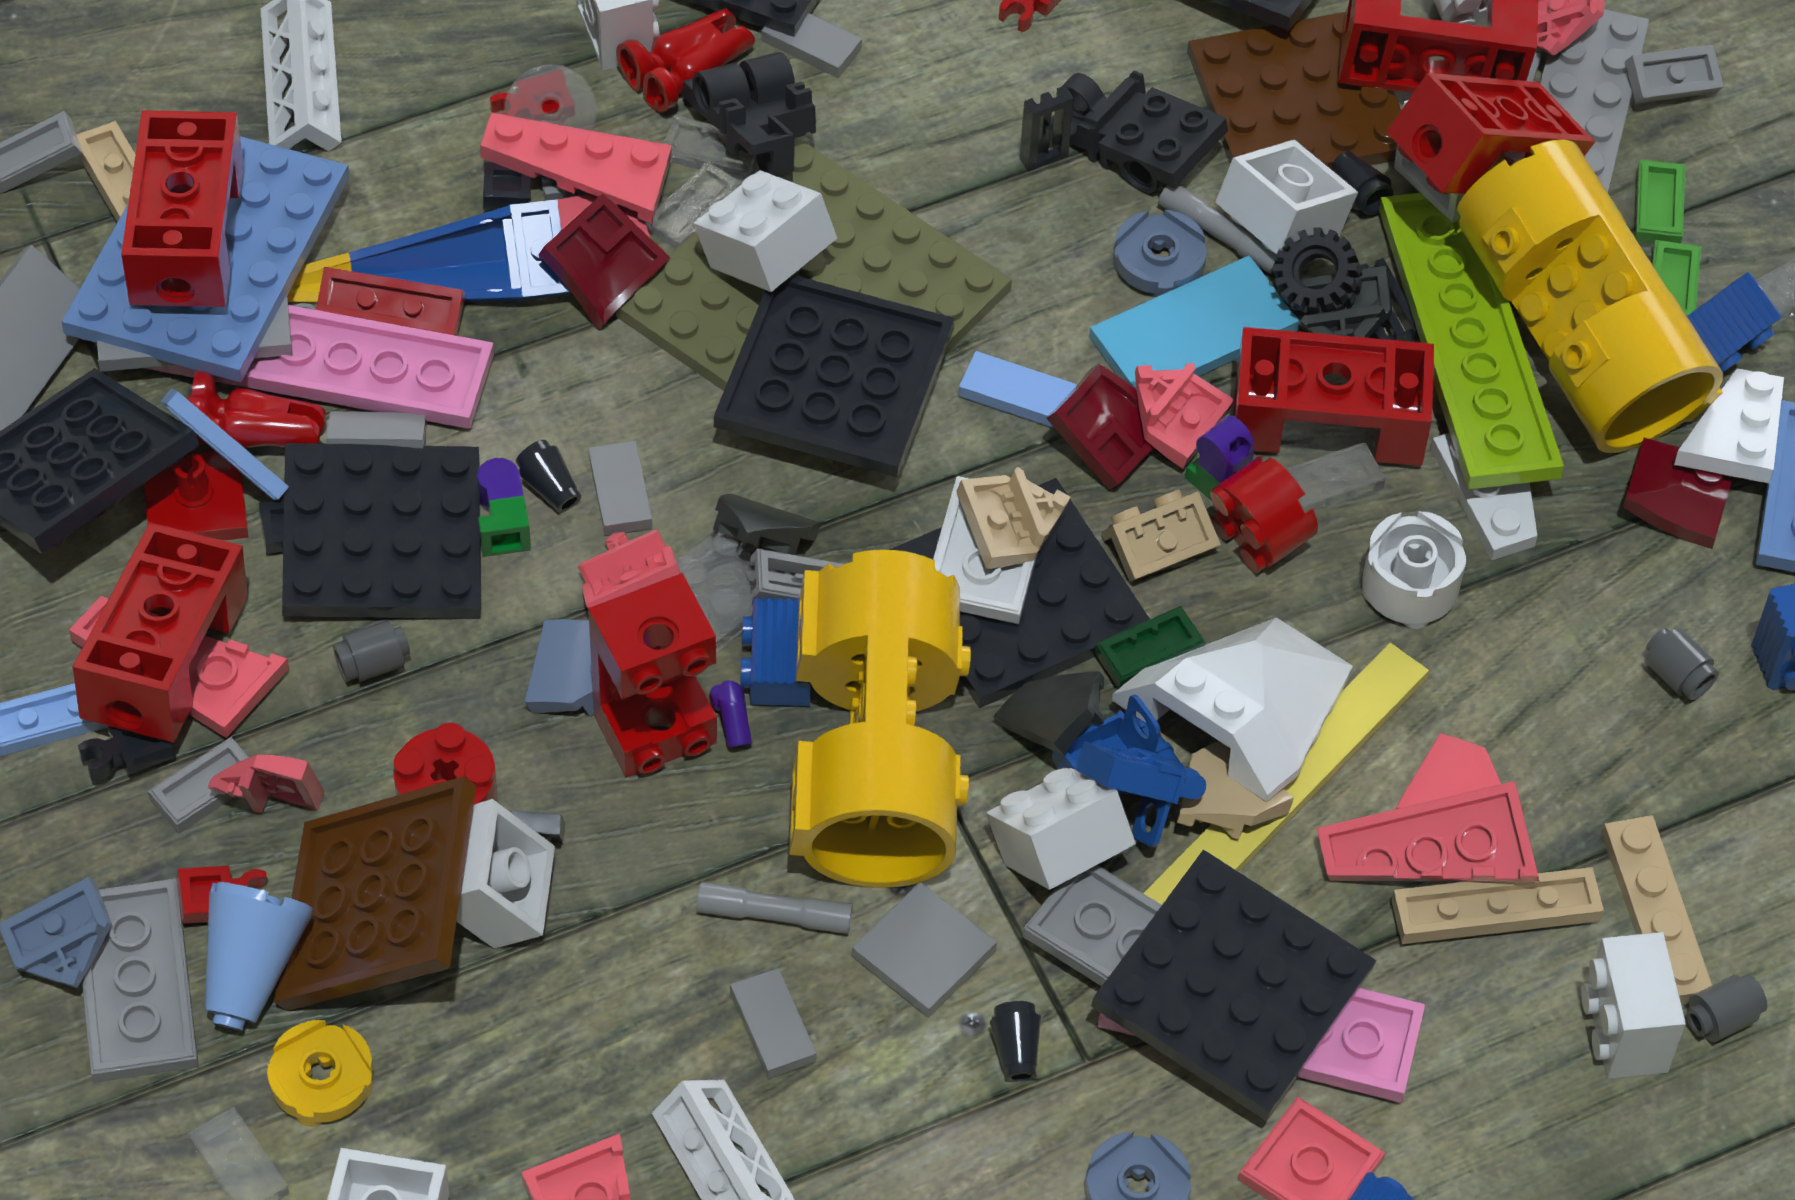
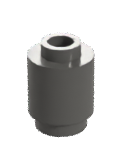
M388 620L343 635V641L332 645L338 668L345 682L353 679L362 682L402 668L405 665L403 656L410 654L409 644L402 627L393 628Z
M1679 627L1671 631L1667 628L1660 630L1650 639L1646 646V650L1649 652L1645 659L1646 664L1678 695L1685 694L1690 700H1695L1710 689L1719 676V672L1713 667L1714 660Z
M1749 974L1742 977L1732 975L1693 994L1689 999V1009L1686 1012L1687 1020L1692 1030L1698 1036H1704L1709 1041L1716 1042L1757 1022L1760 1014L1767 1010V999L1761 985L1753 976Z

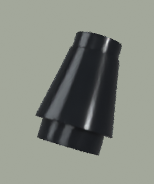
M1351 151L1341 153L1332 164L1333 172L1358 191L1352 205L1353 208L1358 212H1364L1366 215L1380 213L1381 197L1393 196L1394 194L1390 179Z
M545 439L539 440L526 447L516 458V464L520 468V477L551 506H554L558 513L571 509L581 499V494L577 490V486L557 446H551Z
M1011 1001L994 1007V1018L990 1020V1026L1003 1069L1005 1070L1006 1080L1011 1082L1032 1080L1037 1077L1036 1067L1041 1016L1035 1012V1005L1032 1002Z

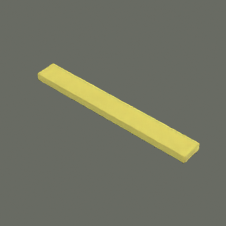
M1390 642L1342 691L1332 712L1328 713L1324 720L1316 743L1311 745L1299 775L1284 787L1294 798L1289 813L1253 826L1244 824L1239 839L1232 838L1221 826L1211 824L1143 894L1162 905L1203 849L1240 872L1427 680L1429 670Z

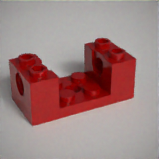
M1349 0L1342 26L1338 83L1414 93L1427 73L1527 81L1537 49L1538 0H1489L1486 27L1431 20L1422 17L1401 15V0ZM1439 56L1443 57L1444 59L1441 61H1435L1429 58Z
M1427 73L1386 131L1399 145V153L1408 161L1415 163L1427 175L1426 182L1429 186L1445 195L1449 193L1465 194L1477 180L1487 173L1501 152H1504L1502 161L1506 160L1510 166L1521 159L1532 156L1530 147L1552 140L1572 141L1579 147L1584 157L1596 142L1540 82Z
M141 111L121 252L129 305L226 307L230 277L225 236L229 198H239L244 164L237 112Z
M1243 327L1236 369L1233 417L1239 419L1250 431L1254 440L1253 451L1279 453L1284 421L1291 420L1377 428L1374 462L1422 466L1432 423L1434 344ZM1328 374H1339L1345 377L1348 382L1341 386H1335L1326 382L1323 377Z
M149 522L72 666L80 719L175 742L193 706L189 665L208 628L230 633L248 598L243 545ZM151 612L160 615L161 617H154L147 613Z
M684 574L675 575L588 608L594 717L625 778L638 773H652L661 768L664 763L685 755H699L711 745L716 744L717 716L695 676L705 671L709 666L716 664V635ZM657 726L669 727V729L663 731L654 730L653 728Z

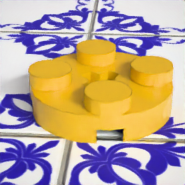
M326 1020L306 1021L286 1031L273 1047L274 1054L267 1068L271 1094L282 1110L296 1117L305 1126L314 1127L322 1122L335 1121L349 1115L364 1100L369 1098L373 1091V1062L369 1046L364 1038L349 1026L342 1024V1029L335 1025H326ZM319 1062L322 1067L332 1065L335 1069L329 1073L330 1076L328 1078L314 1080L309 1077L312 1074L311 1065Z

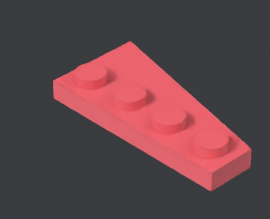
M491 113L481 142L480 158L532 178H536L540 174L549 177L557 182L558 188L573 194L577 189L598 197L604 193L617 207L621 205L637 211L638 219L653 224L671 160L672 145Z
M100 596L69 629L73 642L81 647L84 646L109 598ZM151 612L147 613L151 616L159 617V615ZM204 636L189 665L193 704L189 715L227 738L289 670L287 658L273 653L267 657L249 651V646L231 639L225 643Z

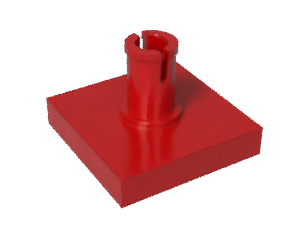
M216 451L190 452L185 455L181 462L167 467L145 483L144 490L148 524L151 522L223 541L249 538L242 474Z

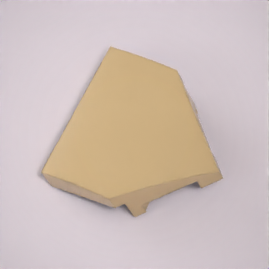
M1016 467L1011 478L1007 475L962 479L956 490L986 569L1033 561L1071 498L1058 489L1053 495L1026 479L1024 470Z
M1218 741L1192 754L1188 767L1196 770L1205 779L1206 791L1198 799L1182 798L1177 823L1193 827L1196 819L1199 823L1207 822L1221 826L1232 838L1239 839L1244 824L1253 826L1288 814L1294 798L1283 788L1266 802L1229 778L1227 775L1231 748Z

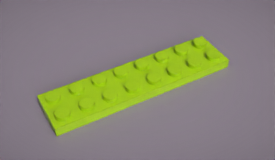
M1421 193L1381 197L1379 212L1421 343L1434 344L1433 382L1467 489L1562 479L1564 464L1509 301L1502 296L1457 224V221L1452 223Z

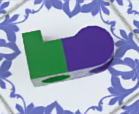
M1229 415L1201 435L1196 441V448L1200 456L1187 466L1185 479L1211 500L1210 492L1215 486L1253 461L1254 440L1248 428L1239 419Z
M505 458L487 460L480 466L477 473L480 504L489 513V516L478 517L482 557L531 551L530 527L518 467L511 460Z

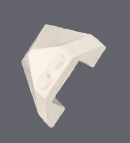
M1273 618L1185 654L1144 668L1113 693L1112 701L1126 710L1129 697L1136 694L1156 720L1171 709L1231 748L1227 776L1267 802L1299 775L1311 745L1316 743L1320 735L1324 720L1328 713L1332 712L1352 674L1353 666L1280 619ZM1136 712V717H1138L1146 723L1143 716L1139 712Z

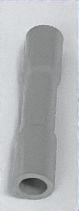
M1178 184L1176 187L1167 185L1158 200L1160 206L1166 210L1176 211L1188 216L1201 229L1235 249L1240 256L1244 258L1250 255L1258 267L1274 275L1273 264L1279 263L1276 253L1266 249L1262 242L1251 232L1210 207L1205 200Z
M701 882L696 911L734 918L751 917L793 923L809 929L849 934L853 904L817 898L799 899L751 892L741 887Z

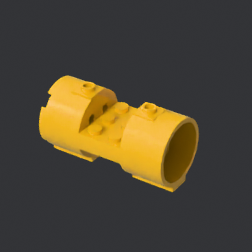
M1569 140L1543 142L1530 147L1532 156L1521 159L1510 166L1504 160L1477 180L1465 193L1457 206V211L1461 216L1457 224L1502 296L1506 300L1511 301L1548 359L1550 373L1597 448L1605 453L1631 450L1641 446L1644 437L1655 440L1682 423L1691 422L1723 394L1720 388L1723 372L1674 295L1669 292L1631 233L1622 214L1579 147Z
M869 550L853 553V562L836 568L828 563L820 571H804L799 594L796 681L810 682L814 690L824 699L850 710L849 725L830 730L813 742L798 741L792 767L789 855L804 856L806 861L815 870L843 883L874 888H891L917 884L941 874L952 864L956 856L958 805L966 806L969 777L968 775H960L961 755H956L948 742L935 733L914 726L916 711L932 707L946 699L949 695H955L959 677L968 676L971 649L968 646H962L959 583L954 575L946 577L941 572L935 570V561L930 558L905 551Z

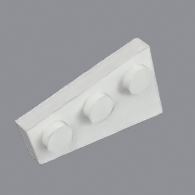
M1737 368L1723 387V394L1710 405L1679 448L1674 465L1770 484L1774 470L1784 377Z
M1450 433L1432 438L1430 450L1491 561L1535 547L1538 535L1530 482L1468 490Z

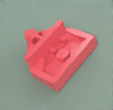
M1538 0L1537 48L1553 56L1563 50L1603 16L1605 0Z
M1188 363L1184 369L1153 371L1151 365L1137 366L1135 369V380L1145 440L1169 460L1184 469L1197 453V439L1229 413L1235 400L1196 374H1193L1196 369L1194 363Z
M652 530L633 540H628L625 532L612 533L605 540L608 548L606 552L578 565L585 584L581 587L588 608L681 574L671 546H665L658 530Z
M1440 733L1397 804L1396 809L1501 784L1486 748Z
M254 755L242 760L212 777L207 787L219 794H229L233 798L240 797L246 799L252 808L251 810L257 813L263 812L268 796L318 810L324 794V790L308 761L276 755Z

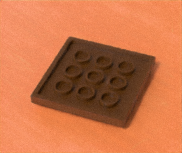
M1346 12L1298 20L1289 31L1271 25L1188 42L1187 53L1209 111L1227 118L1228 132L1220 140L1229 164H1231L1233 157L1291 140H1296L1331 170L1334 160L1346 151L1353 152L1370 165L1395 161L1398 144L1386 132L1401 111L1394 90L1338 83L1342 26Z
M463 776L304 822L291 899L311 906L313 910L309 923L277 981L274 1003L289 1011L450 968L476 785Z

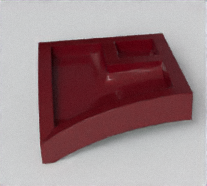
M604 193L543 246L538 254L573 293L598 330L602 329L618 312L619 308L660 271L671 258Z
M1099 363L1086 373L1067 397L1046 417L1109 490L1118 485L1154 448L1144 437L1137 389Z
M1644 437L1623 507L1647 523L1667 533L1712 549L1733 476L1674 465L1680 447Z

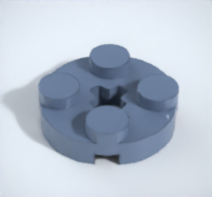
M1149 210L1134 214L1120 226L1116 235L1113 262L1115 270L1130 285L1139 290L1149 292L1155 298L1200 278L1205 269L1207 248L1202 229L1188 216L1172 210H1164L1163 215L1148 216ZM1166 247L1169 249L1168 256H1155L1152 254L1151 248L1161 250Z
M1134 1132L1120 1133L1104 1141L1091 1157L1084 1186L1087 1200H1189L1191 1173L1188 1161L1179 1148L1164 1137L1151 1134L1150 1138L1144 1136L1133 1137ZM1133 1175L1134 1178L1139 1180L1146 1176L1150 1179L1147 1186L1148 1191L1145 1193L1130 1191L1128 1189L1129 1181L1127 1177Z

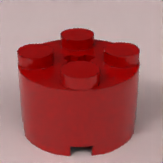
M1263 456L1257 457L1215 486L1210 492V498L1216 511L1210 517L1216 533L1226 541L1232 538L1242 548L1240 550L1242 559L1249 569L1255 573L1260 572L1264 568L1271 567L1310 540L1318 532V522L1313 508L1305 513L1298 500L1305 495L1304 491L1288 470L1271 457L1264 462Z
M444 723L438 728L416 735L394 757L393 775L396 796L464 776L476 785L474 804L491 799L497 802L496 768L490 749L479 737L464 730L457 723Z

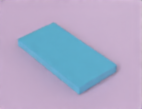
M1249 255L1090 327L1089 337L1116 375L1136 389L1135 369L1137 366L1151 365L1153 371L1184 369L1188 363H1194L1196 369L1193 374L1200 376L1238 358L1243 327L1298 331L1299 320Z

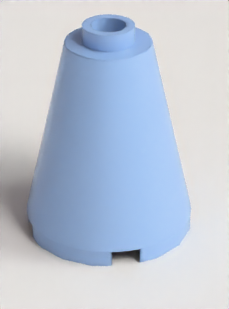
M225 882L212 883L209 892L205 1011L214 1014L213 1024L243 1031L245 1022L256 1023L310 921L313 910L311 906L285 897L283 902L279 898L268 895L269 892Z

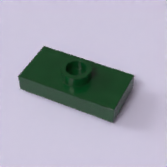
M1179 606L1096 643L1095 654L1119 689L1144 668L1206 645V642L1182 606Z

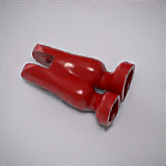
M725 8L689 25L658 36L653 41L650 52L639 41L628 39L617 46L616 55L621 71L631 88L636 92L643 89L644 99L648 106L653 110L663 112L674 107L678 101L679 94H683V80L692 79L696 72L724 66L754 45L755 36L744 26L735 27V16Z
M196 370L191 397H187V400L243 448L260 446L285 448V443L318 444L326 416L325 410L320 405L272 396L249 389H235L227 399H221L217 394L213 376L209 372ZM196 435L200 445H206V443Z

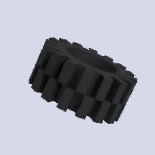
M1321 227L1313 228L1314 235L1308 236L1305 229L1297 232L1300 239L1296 242L1289 237L1284 242L1287 250L1284 252L1279 249L1276 254L1279 263L1273 264V272L1276 277L1274 280L1285 303L1291 306L1292 311L1298 315L1301 312H1304L1305 315L1329 312L1334 309L1336 311L1344 310L1343 304L1346 301L1352 305L1357 299L1354 291H1361L1362 281L1360 276H1363L1354 248L1351 247L1349 241L1344 236L1340 239L1338 233L1329 229L1328 234H1324ZM1320 258L1331 261L1335 265L1336 272L1330 284L1320 289H1312L1306 287L1301 282L1302 269L1308 262Z

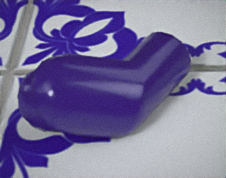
M725 680L722 684L713 686L709 693V701L715 710L721 711L728 748L752 743L745 694L742 686L730 680Z

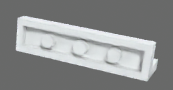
M272 0L261 8L269 144L290 149L306 138L329 152L341 144L331 2L328 0ZM287 11L278 30L277 17ZM289 41L290 48L280 65V57ZM292 76V84L286 96L282 99V92ZM294 111L295 125L285 131V127Z
M725 1080L681 1081L652 1112L701 1200H795ZM707 1098H714L722 1113L713 1108ZM732 1141L740 1145L746 1155L737 1150ZM756 1182L767 1189L771 1198L761 1192Z

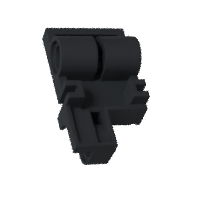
M777 52L741 61L739 65L732 63L694 73L692 79L683 80L684 98L722 134L727 133V150L733 156H737L739 151L750 153L752 156L755 155L760 171L779 178L793 173L794 138L805 136L808 132L811 134L816 133V107L812 103V90L810 88L805 89L803 82L795 83L792 66L784 53Z
M1135 70L1108 97L1103 94L1101 88L1092 78L1082 73L1073 74L1062 85L1067 87L1074 98L1070 143L1087 150L1089 161L1095 163L1101 157L1103 167L1108 168L1113 162L1118 163L1125 180L1132 187L1143 193H1153L1162 183L1176 187L1228 132L1227 118L1154 87H1151L1146 93L1144 76ZM1054 115L1051 117L1052 129L1054 127Z

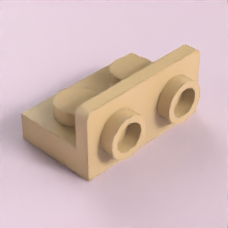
M1178 489L1154 499L1155 509L1140 514L1138 507L1135 506L1110 517L1113 525L1102 531L1101 534L1104 542L1112 539L1129 582L1221 545L1199 491L1183 497L1181 490Z

